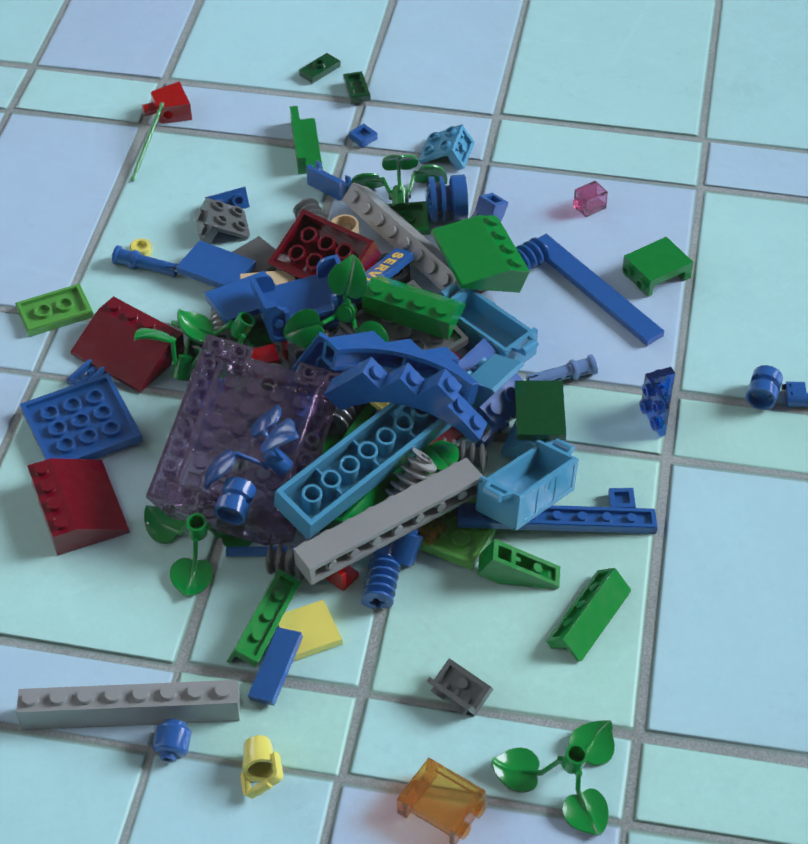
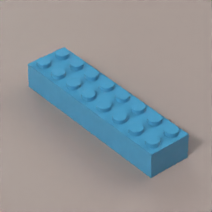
M389 403L278 488L275 492L274 506L309 540L399 469L402 464H405L408 461L406 459L407 456L414 457L413 448L420 451L452 427V425L425 411L406 405Z

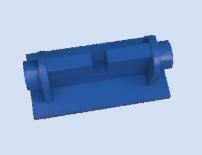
M245 186L205 197V199L219 200L222 203L238 206L242 209L250 207Z

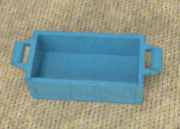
M452 283L439 293V295L449 297L459 291L451 299L466 303L456 326L469 338L468 345L463 347L468 352L485 338L501 356L520 361L523 364L536 355L539 343L537 341L538 329L535 327L530 329L474 289H462L460 286Z
M558 438L547 443L537 440L535 446L529 451L518 456L489 477L482 476L479 478L475 510L515 531L574 491L579 461L578 458L572 456L575 446Z

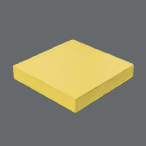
M324 600L285 612L277 626L301 632L303 635L293 661L342 645V637Z

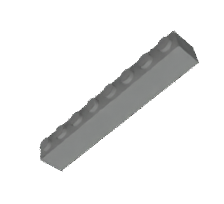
M356 183L351 184L342 199L345 204L394 248L413 252L414 260L411 263L441 291L452 283L459 286L439 249L369 187Z
M467 458L454 462L446 469L431 474L427 479L409 486L406 490L388 497L385 501L367 508L364 512L352 518L344 520L332 529L323 531L313 539L300 543L297 547L293 548L295 565L309 583L313 585L477 497L479 478L483 475Z
M238 680L19 689L16 714L21 730L154 725L164 723L166 719H177L185 723L240 721V692Z

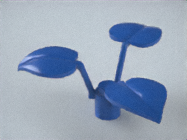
M278 404L261 415L250 429V435L253 438L262 434L266 439L260 447V450L264 453L263 458L265 462L238 451L226 450L212 461L206 471L204 486L207 490L212 483L224 476L233 467L237 457L262 466L265 470L271 468L278 476L285 475L291 469L293 461L277 447L298 439L299 436L296 432L295 424L290 418L275 426L281 416V407ZM273 426H275V427L271 430L270 434L268 435V429H270V428H272Z

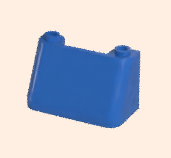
M337 254L321 259L316 267L317 274L275 286L272 277L268 274L250 277L251 288L266 331L273 342L287 341L284 336V328L287 321L296 312L303 309H313L317 311L320 322L334 315L338 307L345 302L343 299L344 295L333 293L328 285V275L331 269L341 262ZM348 296V299L356 305V299ZM336 318L321 327L323 330L339 327L340 321Z

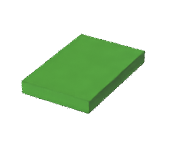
M80 283L15 303L29 337L87 320L94 316Z

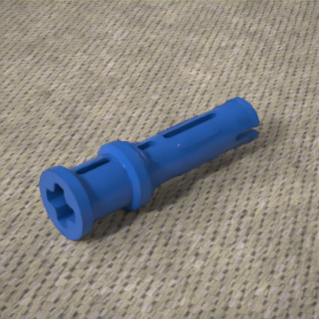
M119 245L113 250L111 260L115 265L120 263L129 266L130 269H137L139 267L176 277L178 274L175 272L177 263L144 256L138 250L129 251Z

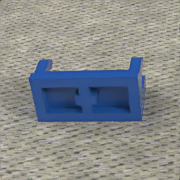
M318 160L315 162L316 168L311 164L306 166L307 185L339 201L343 199L351 183L350 176L345 175V181L323 171L322 163Z

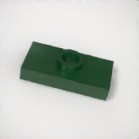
M325 53L299 69V76L313 84L339 68L341 61L329 53Z
M362 71L343 74V81L351 104L371 101V95Z

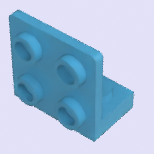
M463 124L455 127L450 126L446 130L433 132L427 137L418 160L420 163H424L447 155L455 168L461 170L465 168L475 142Z

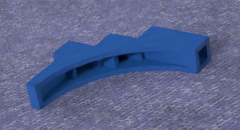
M374 331L325 338L321 359L333 371L350 369L370 357L387 372H392L409 363L424 379L446 368L462 385L459 394L470 405L475 403L479 383L458 365L459 357L447 347L422 350L411 339L385 342Z
M370 357L333 378L324 393L340 411L365 403H394L425 411L452 425L473 443L481 439L487 425L483 417L459 394L462 385L446 368L424 379L409 363L387 373Z

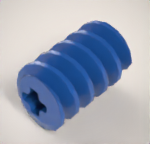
M537 237L531 238L529 241L516 247L529 271L550 259V251L547 245Z
M376 552L369 559L368 572L366 573L361 603L368 608L386 609L394 604L393 598L396 594L395 589L399 579L398 573L401 568L399 563L390 554Z

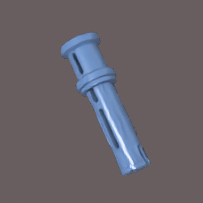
M590 354L587 358L581 360H569L566 365L526 375V380L561 381L570 378L578 380L580 376L598 374V367L594 356Z

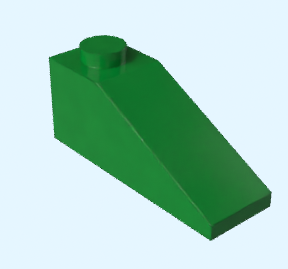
M494 539L479 554L477 575L499 584L558 589L560 586L561 566Z

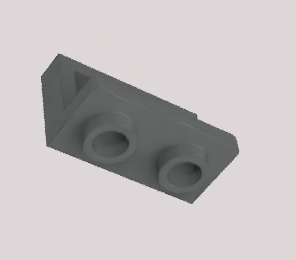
M448 658L435 679L429 677L427 680L433 686L431 692L442 700L446 696L452 699L454 703L451 706L464 715L469 711L476 716L494 690L490 685L450 658Z

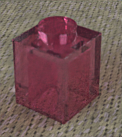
M597 181L590 182L574 190L573 206L585 217H588L606 209L608 192Z

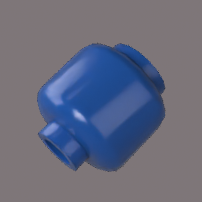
M166 719L164 723H160L157 726L153 750L160 754L161 760L176 762L177 758L187 755L191 730L186 727L187 723L184 721Z

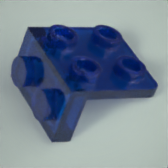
M672 367L658 369L645 374L644 384L642 385V398L639 401L641 412L646 414L652 430L656 431L659 437L666 435L670 411L669 405L675 378V372Z

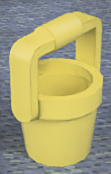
M256 735L248 738L243 745V772L240 774L242 793L248 798L254 799L283 779L281 757L278 752L273 751L271 740L268 737ZM250 781L259 782L251 788Z

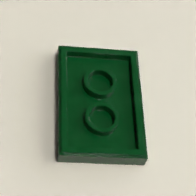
M515 380L517 440H556L557 438L566 440L563 381Z

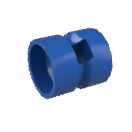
M769 365L757 367L753 371L747 389V402L752 407L760 410L773 408L783 382L782 373Z
M228 477L222 488L223 495L218 498L214 513L224 522L235 525L243 524L250 509L249 505L252 504L256 487L246 479Z

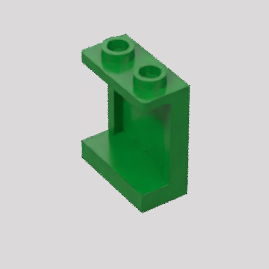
M666 236L624 255L622 272L640 291L649 297L653 294V287L670 278L678 275L683 281L690 279L693 261Z

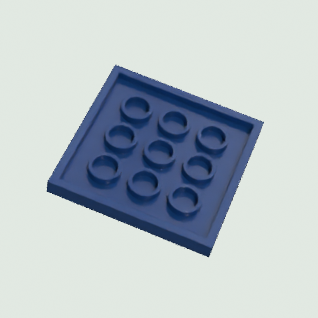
M109 373L20 404L23 416L45 460L50 458L96 459L143 442L142 434Z

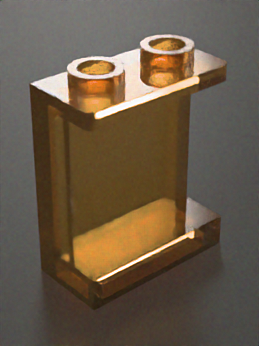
M428 757L398 796L397 813L406 819L410 813L416 815L449 836L450 844H457L460 839L464 840L468 836L474 819H479L485 812L487 803H485L486 790Z

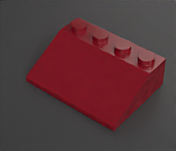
M302 209L267 263L301 279L316 275L318 262L325 257L336 254L341 261L354 254L360 260L366 272L374 266L381 252L373 240Z
M113 296L96 311L70 353L83 362L91 359L92 367H96L98 370L102 366L105 367V374L109 373L112 378L141 393L171 366L172 351L171 343L152 339L134 341L135 332L140 328H150L175 337L177 358L179 354H184L185 345L182 332Z
M50 458L27 465L32 486L57 556L130 533L102 460Z

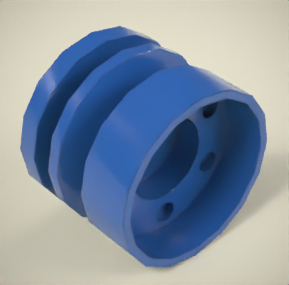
M465 174L451 175L449 185H445L443 177L439 176L438 186L435 185L434 176L428 177L425 195L426 207L431 222L437 221V212H440L441 221H445L447 211H451L453 220L467 219L468 190Z

